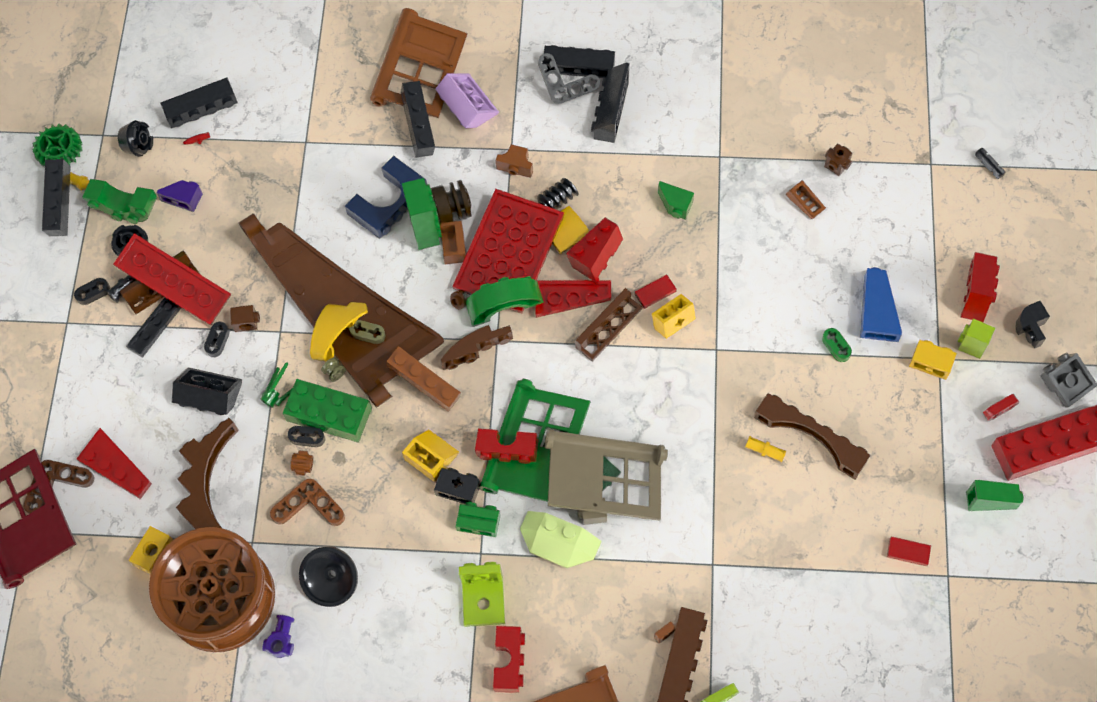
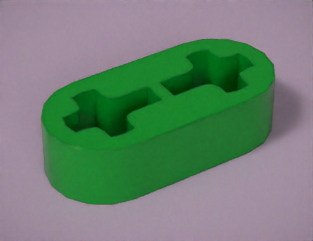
M826 329L822 337L824 345L837 361H848L852 353L850 345L837 329ZM828 335L835 336L834 341L833 339L828 340ZM839 351H846V354L840 355Z

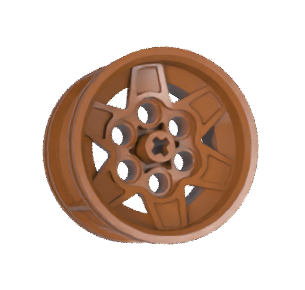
M205 527L180 535L164 548L151 571L149 595L152 607L158 618L187 644L206 652H227L249 643L264 629L274 608L275 585L268 567L244 538L227 529ZM214 555L212 559H209L207 556ZM239 561L245 566L247 573L236 572ZM228 568V573L224 576H220V572L223 569ZM203 570H208L205 577H200V573ZM233 585H238L237 591L230 593V588ZM192 588H197V592L189 596V591ZM247 596L243 606L238 611L235 601ZM178 602L185 603L182 612L179 609ZM223 603H228L224 611H219ZM206 604V610L202 613H199V608L202 605ZM211 617L218 623L216 625H202L205 620Z

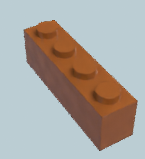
M399 346L387 360V367L446 411L449 412L460 398V391Z

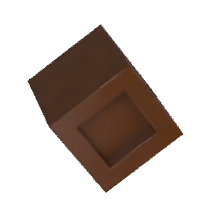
M253 305L230 308L231 326L235 332L258 330L257 323L260 322V314Z

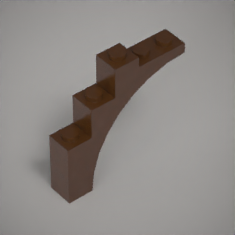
M230 418L219 423L217 428L210 434L205 435L199 443L193 438L179 450L183 458L192 467L182 472L181 476L177 478L190 495L182 499L179 505L176 506V509L194 529L205 527L222 528L211 506L210 479L220 452L227 442L239 431Z

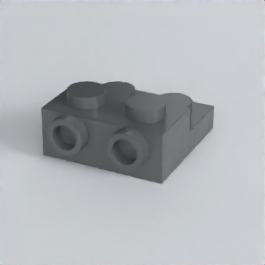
M1077 353L1062 354L1057 358L1058 363L1047 365L1043 368L1044 373L1040 375L1050 392L1055 391L1064 407H1070L1097 387L1096 381Z

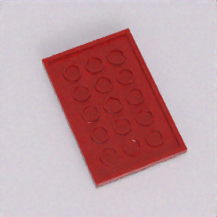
M495 188L454 281L453 289L472 295L480 289L481 285L496 283L503 277L512 279L530 276L531 279L537 280L563 220L564 212ZM512 307L508 309L523 314L525 308Z

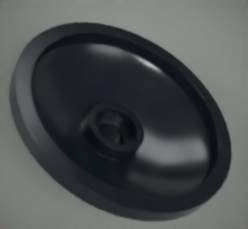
M323 546L314 549L305 556L299 568V582L303 592L311 601L321 606L335 607L345 603L354 594L358 584V572L354 561L343 550L332 546ZM331 570L335 572V576L331 575Z

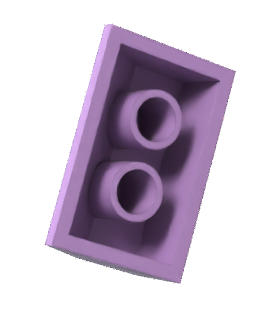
M469 73L446 74L436 87L440 98L446 102L450 111L456 115L460 124L465 128H477L499 113Z

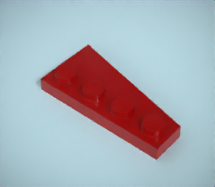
M536 280L544 303L536 305V318L611 301V280H599L598 283L592 280Z
M101 428L98 429L77 457L80 463L139 499L143 497L152 484Z

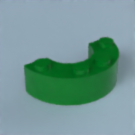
M90 179L82 198L88 202L87 205L90 208L109 214L114 220L122 221L123 219L132 224H137L148 219L157 200V195L153 189L137 187L135 193L131 194L116 189L106 181Z
M530 276L512 279L503 277L496 283L481 285L478 291L467 298L466 307L472 327L490 322V318L494 314L512 307H524L527 309L544 303L538 282L531 279Z

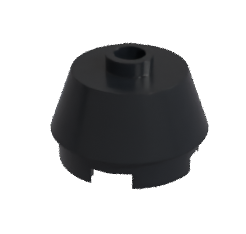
M134 120L121 127L117 136L121 150L138 157L151 150L153 147V136H150L147 129L149 125L145 122Z
M135 224L119 226L112 234L111 246L114 253L119 256L134 233L148 241V235L145 230Z

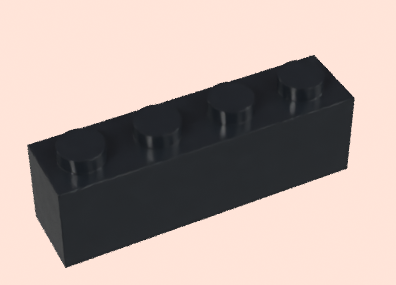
M545 45L544 54L549 53L554 57L560 75L582 77L596 75L598 78H603V76H607L608 69L615 66V51L558 47L556 45ZM543 57L542 64H546L548 70H544L545 73L554 70L553 67L550 69L548 66L551 62L550 59Z
M228 77L160 102L171 129L180 127L190 121L198 120L208 114H214L219 110L232 107L238 103Z
M420 81L402 83L400 93L415 158L431 156L435 150V143Z
M64 159L45 160L42 231L48 236H68L71 166Z

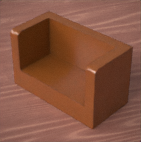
M462 221L440 223L445 265L462 263L466 256Z

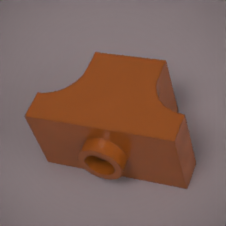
M510 144L509 150L505 154L497 155L495 160L496 169L508 172L511 175L531 178L533 163L528 161V148Z

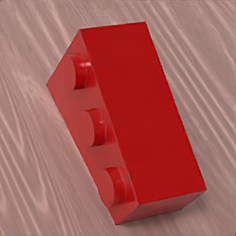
M605 217L566 253L572 268L598 283L600 273L607 268L609 258L614 256L623 241L618 224Z
M978 252L974 253L966 284L968 286L967 295L964 296L963 301L966 303L960 318L984 322L991 303H995L997 292L994 289L996 290L999 280L996 278L1000 269V265H997L998 257Z

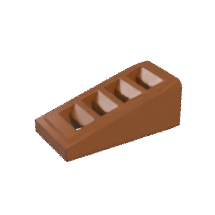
M803 180L786 193V196L811 219H814L826 209ZM805 195L807 198L803 201L801 198ZM808 201H811L812 204H810L809 206H807L806 203H807ZM816 205L818 208L812 212L810 209Z

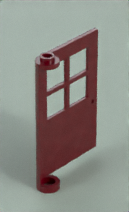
M36 449L29 451L0 469V483L6 480L13 496L0 504V510L15 501L22 518L5 529H2L0 524V576L5 589H12L21 585L24 582L23 577L77 545ZM29 466L36 483L17 494L10 477ZM38 487L45 505L26 516L19 498Z

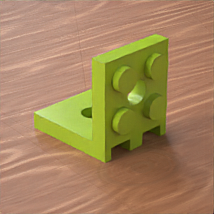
M485 562L484 565L466 563L459 567V576L463 590L464 627L505 624L503 575L500 564H496V562ZM483 599L488 600L490 603L489 607L484 610L478 607L479 601Z

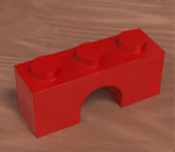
M478 428L475 452L480 459L491 460V458L502 462L517 460L524 464L536 462L539 442L537 433L517 431L516 440L511 445L505 446L499 443L500 435L498 430Z
M496 626V651L508 652L511 655V661L505 667H494V692L519 693V687H523L524 674H520V666H524L525 654L521 653V645H525V633H522L521 627Z

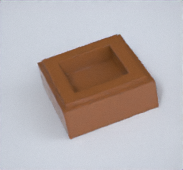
M670 621L654 633V639L657 643H661L674 633V624Z

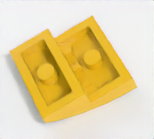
M570 206L561 210L564 212V217L553 241V245L559 254L574 246L589 232L587 226Z

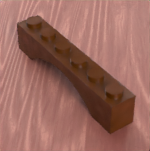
M767 393L755 411L754 418L770 428H792L814 437L830 452L838 470L854 480L857 479L870 457L866 449L850 443L848 438L833 433L830 427L820 425L809 415L805 416L795 406L782 402V399L777 395Z

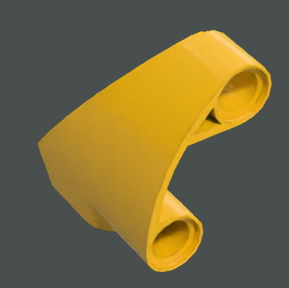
M350 302L347 306L326 305L319 315L313 330L310 345L311 358L325 362L333 358V342L346 327H352L361 316L368 313L367 305Z

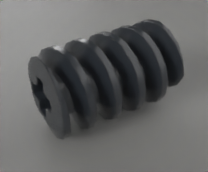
M562 178L560 182L555 183V187L551 186L549 191L545 190L543 195L539 194L537 200L539 204L555 209V205L558 208L562 207L561 201L567 204L566 197L572 200V193L576 196L579 193L571 181Z

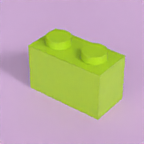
M973 319L970 325H965L963 332L960 334L957 342L961 344L958 350L980 359L989 345L995 327Z

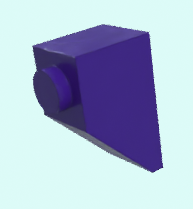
M184 180L161 188L156 192L161 202L191 212L195 211L203 195L196 182Z

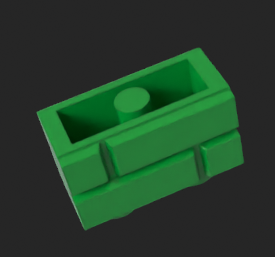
M473 502L460 504L456 530L496 537L500 521V510H497V507L492 505H485V508L478 507Z

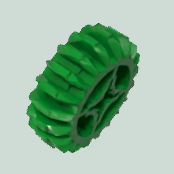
M60 123L57 127L53 124L49 129L45 127L44 132L39 131L40 136H36V142L32 143L35 158L43 167L45 166V160L64 159L69 165L71 162L76 163L75 158L80 157L79 152L83 151L82 141L75 129L69 128L66 124L62 126Z

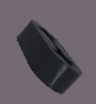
M96 278L77 288L74 292V297L79 304L87 305L106 296L105 290L110 289V285L106 279ZM101 284L103 285L102 290L99 289V285Z
M224 322L214 323L209 331L204 349L210 357H218L224 350L230 333L228 326ZM223 328L224 332H220L218 336L217 330ZM216 343L217 349L211 351L210 347H214Z
M293 426L288 431L290 442L298 446L320 447L326 440L323 431L315 427ZM297 432H299L302 436H298V438L295 439L293 435H296ZM318 434L320 438L314 441L311 437H315Z

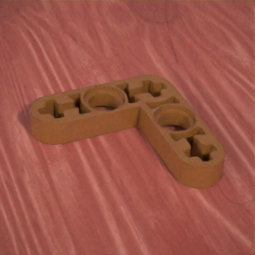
M311 478L299 484L270 511V517L276 524H284L310 502L331 525L339 526L345 520V514L340 506L317 481ZM307 486H313L314 491L311 492L310 490H308ZM300 491L306 496L305 499L299 493ZM293 497L300 498V503L297 506L290 505V500ZM320 498H327L328 504L326 506H318L317 503ZM285 504L291 510L290 512L284 507ZM331 508L340 518L336 520L328 510ZM277 511L283 512L282 518L277 517Z

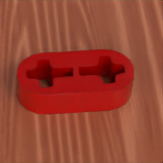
M1011 394L987 408L983 414L988 421H991L1019 404V400L1014 394Z

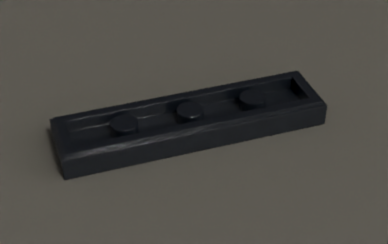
M164 297L126 347L143 358L180 311L181 307Z

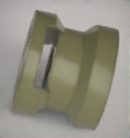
M331 358L322 366L321 371L324 374H328L329 379L335 382L345 374L346 368L343 365H339V361L336 358Z

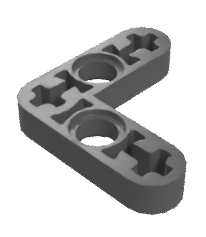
M545 53L538 58L540 72L550 98L555 104H562L588 94L600 86V79L596 75H588L564 85L554 57L549 53ZM543 57L550 59L551 62L548 66L550 69L553 67L554 70L545 73L544 70H548L546 64H542ZM549 74L557 76L555 84H551L548 81ZM590 78L592 81L595 80L596 84H594V88H592V86L585 87L586 91L584 92L583 85L588 83L590 81ZM576 84L580 87L579 94L571 92L572 85ZM567 87L568 95L562 96L561 100L555 98L556 91L563 93L566 91L564 88Z

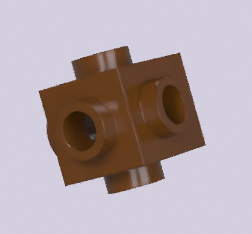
M837 143L834 148H829L826 152L824 167L840 176L844 170H848L851 166L853 153L847 147Z

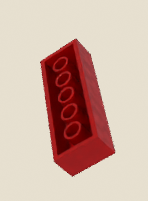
M1097 405L997 437L991 447L1007 481L1097 452Z

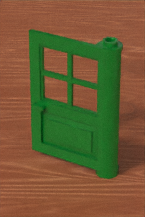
M523 378L516 382L514 393L499 431V443L505 446L511 445L516 439L517 431H519L522 422L541 426L536 462L524 464L517 460L502 462L499 459L491 458L480 482L479 489L489 494H497L498 490L548 502L550 449L540 446L546 428L580 435L591 401L536 389L532 381ZM529 400L550 404L544 422L523 418ZM554 405L575 409L569 428L549 424Z

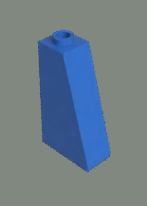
M877 267L867 268L864 275L860 338L899 342L902 336V329L887 271Z

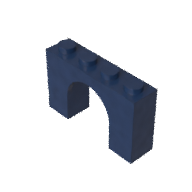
M394 155L381 169L383 176L401 190L398 200L390 206L377 207L356 194L345 205L347 215L379 239L383 235H387L391 227L396 222H399L403 214L408 210L402 183L424 178Z

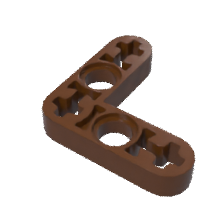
M52 460L42 461L44 469L49 468V466L52 468L51 471L46 473L52 487L54 481L82 488L90 487L94 482L95 477L87 468ZM66 469H70V476L68 478H62V472ZM76 474L82 477L87 475L88 479L82 481L79 477H76ZM33 478V481H32L31 485H33L34 483H36V481H35L34 478ZM36 489L29 492L24 501V510L28 514L45 505L41 493L37 492ZM35 503L38 505L37 508H30V506L34 505Z

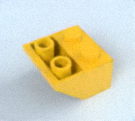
M429 429L414 437L402 452L406 462L433 482L437 481L441 468L446 469L459 454L457 449Z

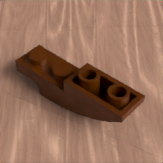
M487 325L460 339L441 358L443 370L455 369L463 363H473L476 359L480 358L478 351H486L491 349L492 346L504 345L513 339L510 325L491 331L490 326Z

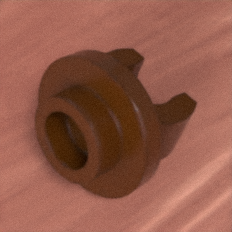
M461 290L453 292L450 296L452 306L458 310L465 308L467 298L463 296L464 291Z

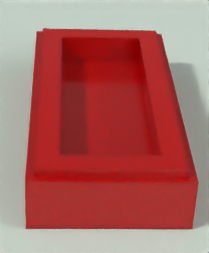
M666 274L635 291V296L643 308L646 309L677 292V288Z
M891 536L887 558L928 566L931 545Z

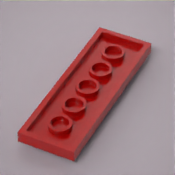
M135 233L113 263L121 271L210 326L231 297V293Z

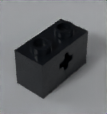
M441 468L434 492L436 496L462 504L466 502L475 503L480 480L471 473L464 475L453 468Z

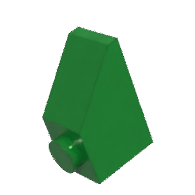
M659 181L658 194L668 214H671L674 218L686 220L693 204L694 192Z

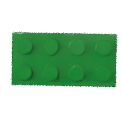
M424 178L402 183L418 249L422 250L440 245L439 238L442 237L430 184L426 185Z
M296 379L282 414L287 422L305 427L319 428L324 433L359 443L372 406L368 399Z

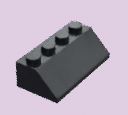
M626 62L608 69L607 76H603L602 86L604 89L599 92L598 101L600 105L596 106L594 115L597 118L596 122L593 121L591 125V132H594V140L615 143L629 85L630 63Z

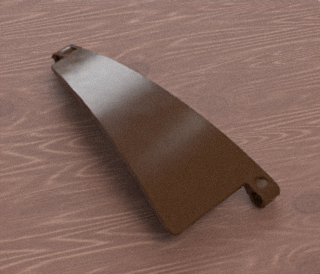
M253 213L239 222L243 232L313 328L322 310L328 304L347 306L350 302L367 305L368 313L361 316L358 320L382 326L386 335L385 340L380 344L353 338L349 327H346L335 339L332 346L335 357L346 368V371L376 408L393 397L387 391L384 384L398 375L387 367V360L398 346L419 361L444 343V339L439 333L357 280L282 223H277L266 230ZM361 326L355 329L356 333L363 331ZM379 331L372 333L374 338L380 335Z

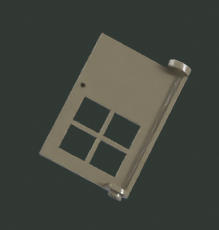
M547 429L545 448L550 449L548 506L661 520V465L668 457V450L665 449L664 445L658 446ZM603 456L624 459V478L603 476ZM628 460L649 462V482L628 479ZM603 481L623 483V503L602 500ZM628 484L649 487V506L628 504Z

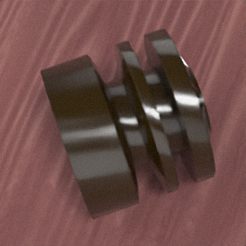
M457 180L458 189L456 190L453 182H450L449 192H446L443 185L431 188L440 223L453 222V213H456L458 218L462 220L461 211L463 210L467 218L472 217L470 197L462 180Z

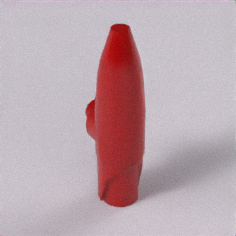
M206 132L186 139L183 144L198 143L200 145L203 140L211 137L210 133Z

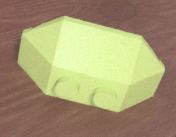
M528 511L520 527V531L531 554L565 568L594 560L601 544V540L584 528L544 512Z

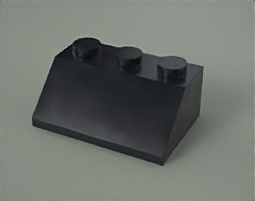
M188 367L173 381L172 403L179 404L181 407L197 408L199 411L215 412L217 415H227L234 408L242 385V379Z

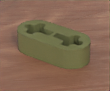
M357 320L349 328L351 335L355 339L373 344H380L385 340V331L380 325ZM361 326L363 331L356 333L355 329ZM379 331L380 335L374 338L372 333Z

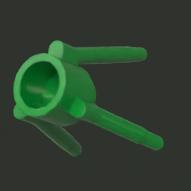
M288 362L284 364L281 370L279 367L276 368L266 390L260 398L263 403L271 408L274 405L279 407L282 401L290 396L292 391L291 388L279 398L280 393L274 390L284 374Z

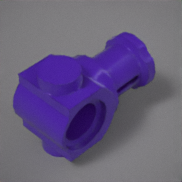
M277 615L276 629L264 640L262 650L267 651L276 658L289 657L294 650V644L290 643L291 635H289L291 623L295 619L286 615ZM278 643H283L282 649L275 652L274 646Z

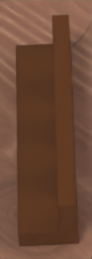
M184 250L173 256V258L199 273ZM137 280L120 290V293L135 314L140 313L163 298L158 293L152 295L155 291ZM143 301V302H142L141 304H139L138 306H136V307L134 306V305L137 304L138 302Z
M625 288L575 340V348L592 362L642 310V306L631 298V292ZM628 303L636 308L632 313H624L623 308ZM613 318H622L620 326H611V321ZM601 331H610V336L607 339H599ZM589 344H597V350L593 354L585 349Z

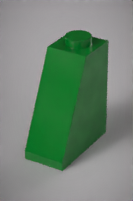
M974 480L966 491L968 511L1016 510L1024 500L1019 484Z

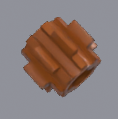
M301 450L298 453H293L291 471H295L296 475L304 476L306 473H311L313 455H309L308 451Z

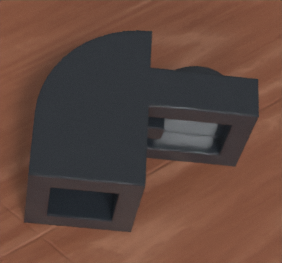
M1041 300L1025 307L1018 317L1015 326L1017 334L1025 333L1027 341L1032 344L1034 349L1040 347L1045 341L1046 337L1039 326L1044 325L1050 317Z

